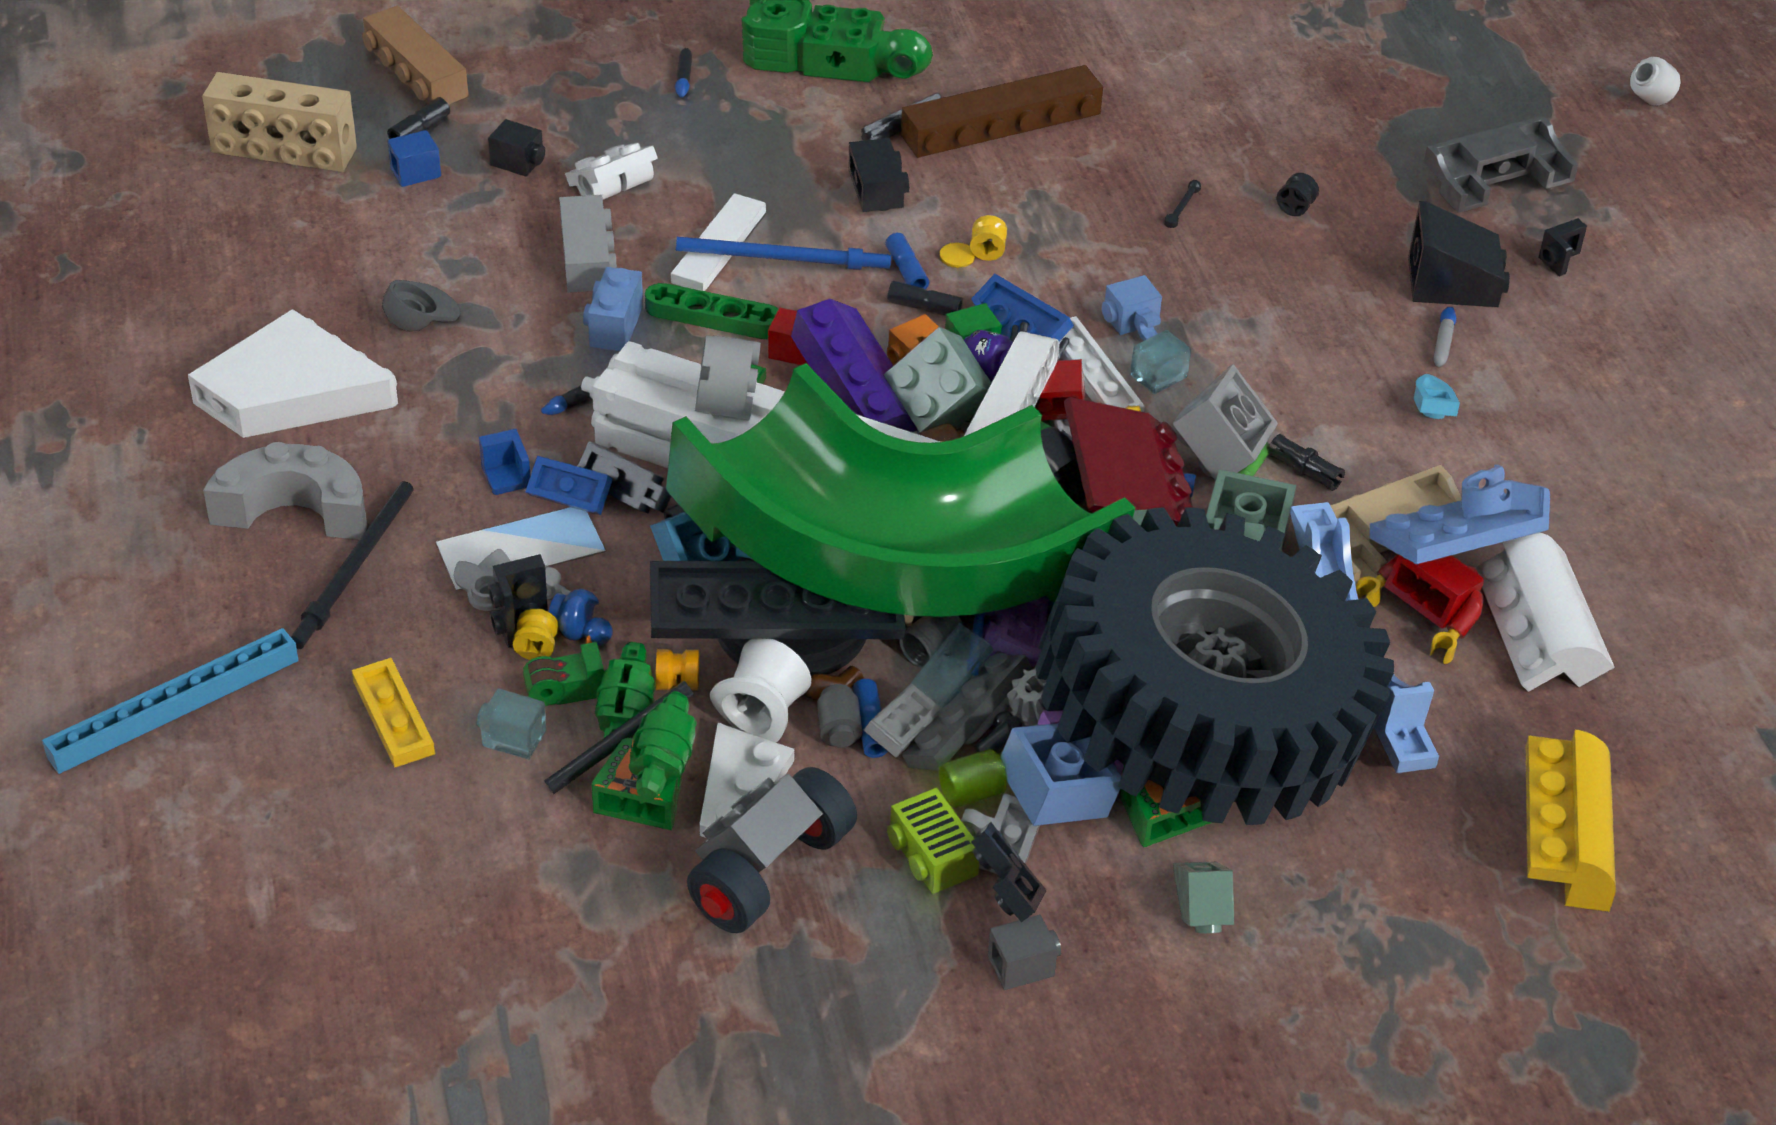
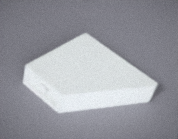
M293 309L188 374L193 404L243 438L389 409L398 404L397 381L395 375L389 369L382 368L368 359L361 351H356L342 342L338 336L331 335L319 327L312 319L305 318Z

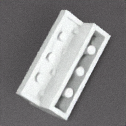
M1539 532L1502 542L1505 548L1503 552L1475 567L1479 575L1484 579L1482 589L1519 681L1528 692L1563 672L1578 687H1581L1615 668L1567 556L1550 536Z

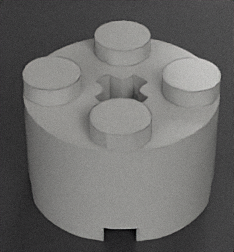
M717 335L705 336L695 411L703 412L704 414L750 420L753 397L746 395L747 392L755 393L758 369L750 367L751 364L758 365L761 342Z

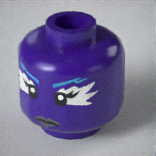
M977 330L966 337L964 341L990 382H993L1013 342L1005 335L986 330Z

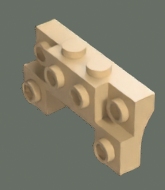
M1442 465L1393 483H1387L1382 487L1360 495H1354L1347 500L1330 505L1336 518L1345 517L1349 524L1351 561L1355 586L1362 577L1371 576L1376 578V572L1387 564V561L1380 553L1389 549L1369 538L1370 523L1386 520V517L1391 514L1417 512L1423 506H1441L1461 501V495L1454 483L1453 477Z

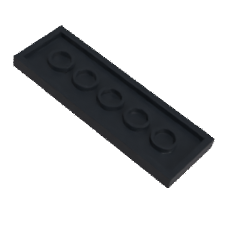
M650 561L651 638L904 639L905 636L904 615L874 611L821 596L783 579L756 561Z

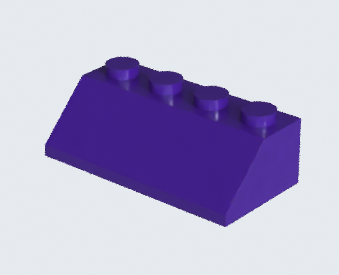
M827 299L797 310L791 337L809 366L856 415L912 433L918 431L884 376L893 365L858 310L833 299Z

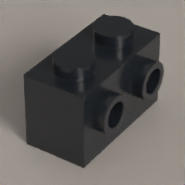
M890 138L849 142L848 171L862 212L904 208V193H909L910 189L909 177L907 172H902L900 152L894 151Z

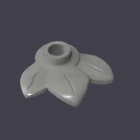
M502 549L492 552L479 565L467 561H458L454 569L455 582L457 586L467 592L469 603L476 609L483 611L496 609L493 608L489 597L488 584L494 583L493 566L510 562V559Z

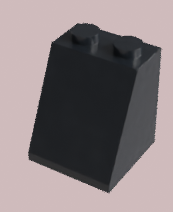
M1419 201L1408 255L1412 301L1499 307L1501 295L1508 292L1510 283L1509 272H1504L1507 253L1506 249H1501L1499 234L1427 201Z

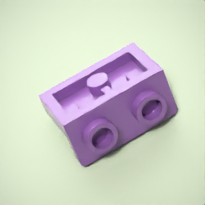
M1041 597L1007 609L985 612L980 660L985 662L990 656L1000 651L1009 655H1026L1030 666L1034 667L1041 653V649H1038L1047 622L1049 599Z

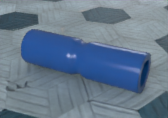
M902 233L891 234L886 239L885 245L895 264L899 267V271L906 284L922 287L926 290L929 286V279L906 237Z
M861 679L854 683L852 690L859 701L863 730L861 736L863 750L866 756L878 758L884 756L888 751L864 731L868 723L882 711L878 688L874 680Z

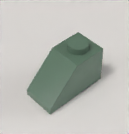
M1217 861L1173 863L1182 921L1189 926H1195L1196 933L1222 932V925H1234L1233 870Z

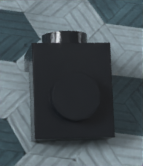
M1577 218L1546 229L1538 258L1558 276L1565 275L1570 257L1581 252L1587 225Z

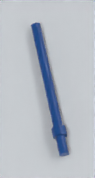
M678 236L676 240V251L847 265V269L861 270L862 267L890 269L891 255L865 253L861 248H848V251Z

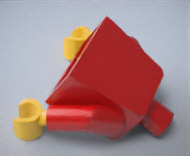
M1397 554L1376 572V578L1365 576L1358 580L1356 585L1358 599L1367 594L1365 598L1370 601L1373 607L1379 605L1380 589L1384 586L1441 629L1447 627L1448 632H1440L1434 636L1430 648L1431 656L1437 648L1447 649L1443 664H1448L1453 660L1457 639H1463L1481 616L1483 595L1480 590L1484 584V579L1479 575L1475 567L1463 564L1452 555L1415 564Z

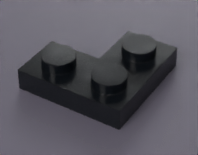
M990 822L978 831L972 839L971 843L975 847L973 853L985 869H993L999 876L993 886L997 892L994 896L999 906L1009 916L1015 914L1022 923L1036 912L1047 890L992 822Z

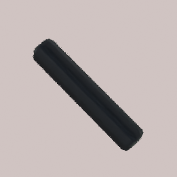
M935 93L911 105L944 97H941L939 93ZM902 109L864 126L861 129L862 140L889 138L901 132Z

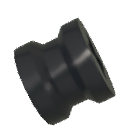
M1292 174L1286 181V184L1278 191L1276 196L1277 204L1286 214L1301 216L1319 196V186L1315 179L1308 174Z

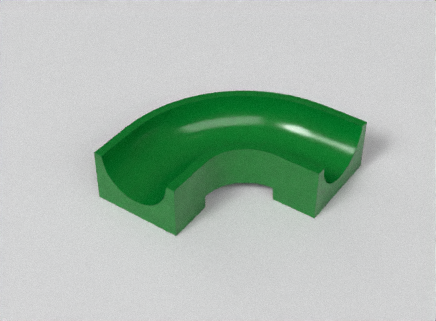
M805 363L793 369L788 387L775 407L759 423L733 439L720 443H710L687 416L672 422L666 490L712 542L726 536L737 548L754 561L783 579L821 596L874 611L909 616L945 617L974 615L1007 609L1034 601L1045 595L1054 603L1076 549L1083 550L1087 537L1094 530L1100 528L1108 534L1114 519L1126 514L1133 518L1135 507L1124 497L1091 514L1079 507L1065 493L1052 473L1046 459L1041 439L1042 414L1033 405L958 439L932 443L908 441L880 432L861 420L813 369Z

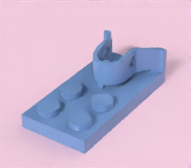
M1494 465V468L1480 470L1463 480L1461 501L1441 506H1423L1419 508V511L1409 514L1388 515L1386 520L1370 523L1369 538L1415 564L1451 556L1549 530L1550 491L1543 486L1504 480L1505 472L1503 467ZM1485 478V486L1479 489V482Z

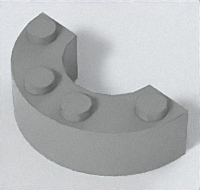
M273 442L266 447L251 450L219 467L203 490L210 525L249 529L255 518L267 510L280 506L298 505L310 508L323 517L326 536L360 540L367 530L363 489L357 472L346 460L322 446Z

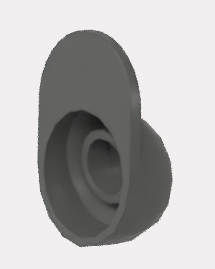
M395 280L390 283L383 295L382 309L386 317L392 324L404 331H420L434 320L453 322L460 316V308L454 299L444 291L429 284Z

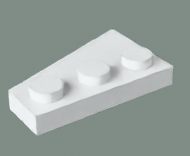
M718 723L700 820V836L705 837L702 833L721 816L727 815L732 810L731 806L748 791H753L768 777L775 783L785 776L794 762V749Z

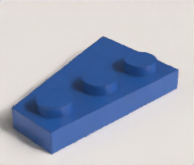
M995 273L971 298L975 306L987 304L1002 325L1001 335L1009 338L1012 326L1017 325L1020 330L1022 322L1028 324L1027 333L1055 338L1059 342L1074 326L1070 317Z

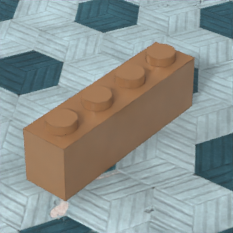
M398 5L363 18L364 32L362 33V40L367 50L376 54L385 67H389L403 84L406 83L415 92L418 99L424 100L428 104L437 97H441L448 104L469 97L466 68Z

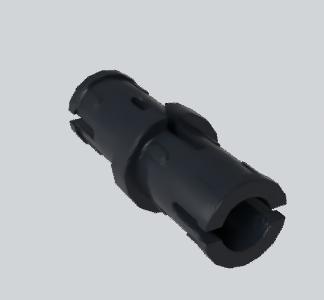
M1278 434L1271 443L1277 447L1275 449L1269 446L1268 455L1293 467L1297 475L1301 477L1307 475L1328 487L1331 491L1337 489L1342 481L1336 479V477L1344 478L1345 470L1319 457L1318 451L1311 447L1305 449L1282 434Z

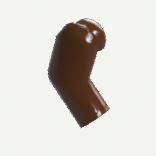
M849 666L838 677L814 674L811 676V686L804 695L818 701L821 692L826 687L842 684L852 689L854 683L864 679V676L855 666Z

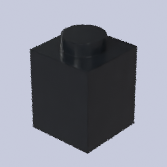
M505 119L488 137L491 166L527 177L544 159L545 147L543 146L542 130Z

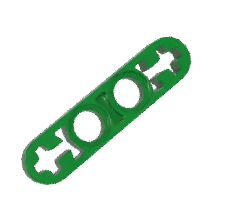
M667 283L653 284L645 290V309L651 316L758 339H768V329L778 311L776 306ZM693 305H700L704 308L699 310L688 309L687 307ZM733 312L738 313L739 315L735 317H726L722 314Z

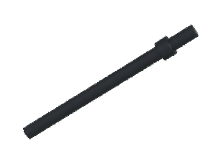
M400 482L316 601L310 602L301 614L302 622L291 636L296 643L297 649H303L313 633L321 630L331 616L330 609L413 493L414 488L409 482Z

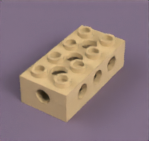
M217 72L202 95L211 152L344 172L357 148L350 91Z

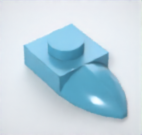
M1430 374L1420 376L1416 380L1413 398L1419 411L1423 415L1434 419H1442L1445 415L1457 417L1460 402L1453 389L1441 379Z

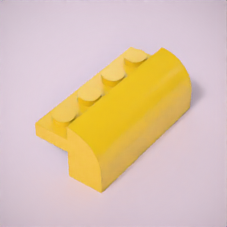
M1581 730L1574 731L1572 741L1528 736L1526 743L1527 878L1565 883V906L1610 912L1616 893L1609 749L1598 737Z

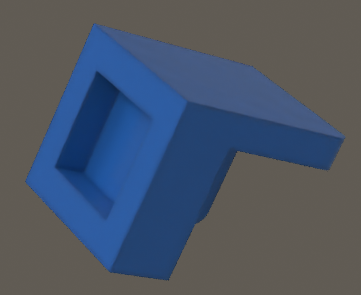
M424 130L387 140L390 168L401 187L441 176L439 149L428 131Z
M517 429L479 437L481 466L492 493L499 495L527 488L530 479L529 457Z

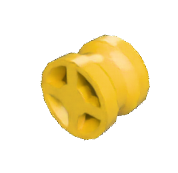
M991 215L982 216L975 220L970 241L972 254L986 261L996 260L1001 257L1005 251V239L1007 237L1005 222Z
M529 609L522 612L518 617L517 632L513 639V648L516 653L528 660L539 656L550 657L554 651V638L558 631V621L555 616L542 609Z

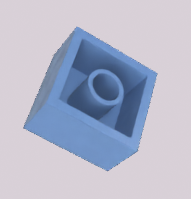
M1059 723L1012 728L997 765L1033 826L1108 817L1120 791L1118 785L1121 775L1113 763L1097 772L1083 760L1091 737L1067 743L1057 729Z

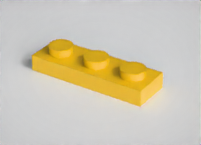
M392 658L351 670L356 689L394 768L435 755L434 742Z

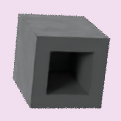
M1041 914L1029 917L1022 923L1018 920L990 928L988 958L1004 990L1055 976L1056 960L1061 955V945L1056 932L1048 930Z

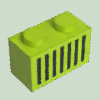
M937 787L891 806L890 825L887 827L889 840L896 850H902L908 859L914 877L918 881L923 880L932 894L978 875L979 861L973 853L975 847L971 843L974 837Z

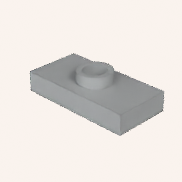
M911 683L868 723L864 731L894 757H898L915 740V737L925 730L938 716L941 707Z

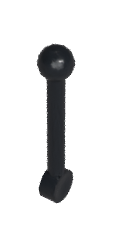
M1198 180L1189 182L1188 191L1174 212L1165 216L1164 224L1166 227L1175 228L1178 226L1179 215L1193 194L1201 190V183Z

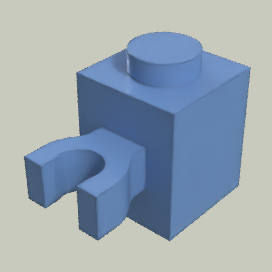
M1145 275L1106 285L1102 313L1105 320L1113 325L1119 335L1138 330L1144 343L1157 341L1159 338V334L1153 326L1160 325L1162 296Z

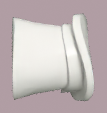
M751 639L742 649L734 677L718 682L710 692V699L717 711L732 727L776 743L780 740L787 727L788 707L807 692L811 686L810 671L800 656L783 643L774 639Z

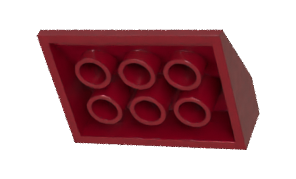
M1072 397L1067 398L1064 401L1088 509L1094 513L1125 497L1135 507V510L1165 508L1177 527L1185 507H1193L1190 499L1192 491L1184 477L1182 469L1184 461L1178 453L1175 443L1177 435L1173 428L1167 422L1163 421L1161 423L1146 412Z

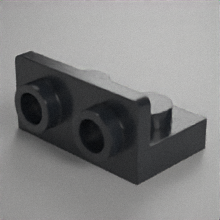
M541 554L493 566L494 583L488 584V592L492 606L496 610L490 612V618L495 635L502 634L508 648L513 647L517 620L522 612L529 609L548 611L546 568Z

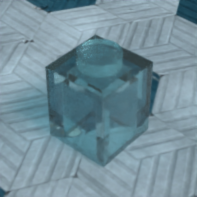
M1165 330L1133 346L1130 375L1155 395L1188 377L1191 348L1168 330Z
M498 688L490 702L484 703L478 713L477 726L481 728L482 745L529 760L547 730L544 701Z

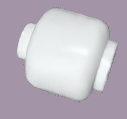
M1660 57L1643 59L1636 65L1630 77V86L1634 93L1650 105L1660 106L1668 103L1677 94L1681 84L1680 75L1677 70Z

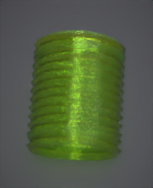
M993 749L977 752L976 754L961 757V759L958 758L945 764L942 763L939 768L941 789L947 802L953 808L971 804L972 802L975 803V801L987 799V797L1000 795L1007 789L1005 767L998 753Z

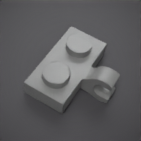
M1005 793L995 818L986 816L974 809H965L961 819L973 837L983 827L992 822L1025 864L1040 825L1033 826L1017 797ZM979 863V868L987 870ZM993 869L987 870V871L996 873Z

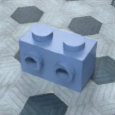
M606 267L601 281H595L592 295L593 301L585 306L583 324L589 327L590 347L621 351L625 344L630 341L643 307L642 272Z

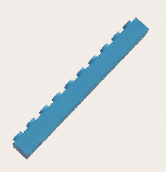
M281 628L43 739L46 757L58 774L67 771L298 662L296 643L285 629Z

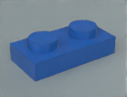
M537 455L525 493L533 497L601 515L613 478L603 473Z

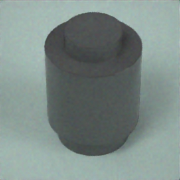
M835 684L826 687L821 692L820 698L817 701L821 739L829 746L837 748L848 747L857 742L863 733L858 697L846 685Z

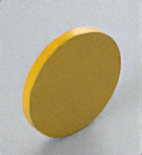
M949 243L940 250V260L950 267H966L975 260V255L972 254L970 246L964 243Z

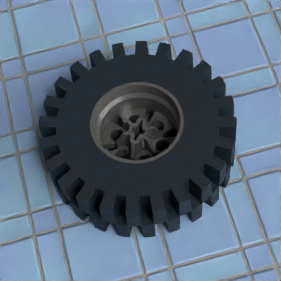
M1185 507L1177 527L1165 508L1147 509L1141 525L1129 514L1120 516L1113 520L1108 534L1100 528L1094 530L1087 537L1083 550L1077 548L1074 552L1039 643L1038 649H1041V653L1036 664L1037 679L1047 680L1041 698L1047 711L1063 710L1057 727L1067 743L1091 737L1083 760L1097 772L1119 760L1125 765V769L1118 787L1134 796L1138 795L1148 780L1164 786L1159 808L1179 814L1188 795L1200 798L1203 821L1223 823L1233 802H1236L1246 825L1265 824L1273 806L1285 820L1301 816L1309 800L1317 807L1325 804L1331 798L1336 786L1342 787L1346 783L1391 691L1387 687L1394 674V660L1384 658L1390 645V639L1386 629L1370 628L1376 614L1373 605L1367 598L1345 601L1353 581L1341 570L1323 577L1317 576L1315 572L1322 555L1309 546L1305 545L1293 557L1279 551L1285 533L1270 526L1266 527L1260 541L1244 536L1245 518L1226 513L1219 530L1210 529L1205 511L1201 508Z

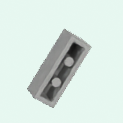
M602 195L559 197L567 293L593 291L595 281H601L606 267L617 268L616 254L608 253L614 252L613 231H606L612 230L611 209L603 208Z

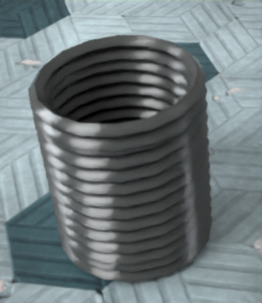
M923 616L905 630L904 639H900V646L904 655L911 663L922 669H928L965 640V626L959 616Z

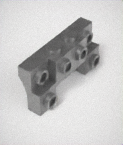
M1543 115L1429 145L1426 148L1424 164L1442 182L1440 194L1458 213L1487 205L1491 188L1488 186L1490 184L1531 173L1547 189L1573 182L1578 168V163L1566 152L1559 142L1553 125Z

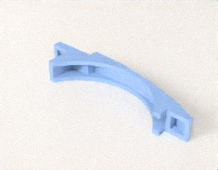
M1329 502L1291 506L1290 515L1299 550L1307 545L1322 555L1315 574L1323 577L1341 570L1353 581L1345 601L1358 599L1351 561L1350 529L1346 518L1337 519ZM1393 674L1387 687L1391 689L1389 697L1374 725V729L1396 773L1436 768L1439 755L1424 727L1434 689L1430 682H1423L1412 686L1402 682Z

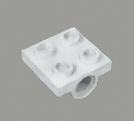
M638 142L626 146L621 144L605 150V155L597 158L591 156L575 162L576 169L565 173L569 186H577L581 196L602 195L604 200L620 193V191H626L652 180L654 172L651 161L658 158L653 145L640 147Z

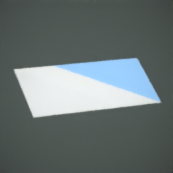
M572 507L436 541L456 590L461 589L457 586L454 579V569L457 562L467 561L479 565L497 549H502L510 561L541 554L545 567L606 551L587 511Z

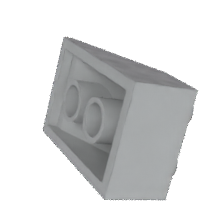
M1232 364L1189 403L1172 424L1175 427V433L1180 442L1187 447L1190 446L1198 457V463L1202 471L1207 476L1213 477L1216 481L1219 469L1238 473L1253 463L1278 425V422L1236 366Z

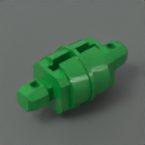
M628 642L623 647L620 659L610 660L608 669L603 671L601 685L597 689V704L594 714L598 719L600 730L604 732V737L655 701L653 696L656 682L652 676L651 666L646 664L647 654L642 643Z
M673 691L664 698L662 703H659L641 719L639 728L633 736L629 769L631 773L637 775L636 789L638 795L647 800L654 799L662 792L664 787L684 772L687 761L693 752L692 745L695 739L697 723L695 718L688 714L689 702L687 696L678 691Z

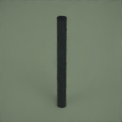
M685 681L681 682L545 779L544 782L551 792L556 794L614 752L622 739L633 738L639 728L641 719L659 703H662L664 698L673 691H678L687 696V698L694 695Z

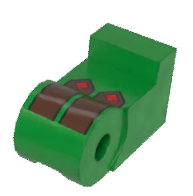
M597 642L580 645L581 653L556 658L539 656L527 662L523 667V677L529 700L535 705L548 706L596 699L597 689L601 685L604 671Z

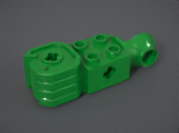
M750 0L747 16L742 17L743 61L755 70L784 73L803 71L804 76L870 82L882 73H891L897 78L906 79L925 71L931 64L933 52L928 40L917 31L909 29L883 31L885 18L882 13L866 8L851 9L834 5H815L812 12L810 0Z

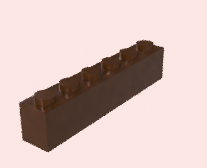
M1086 65L909 105L902 107L901 136L915 156L919 158L1101 114L1103 86Z

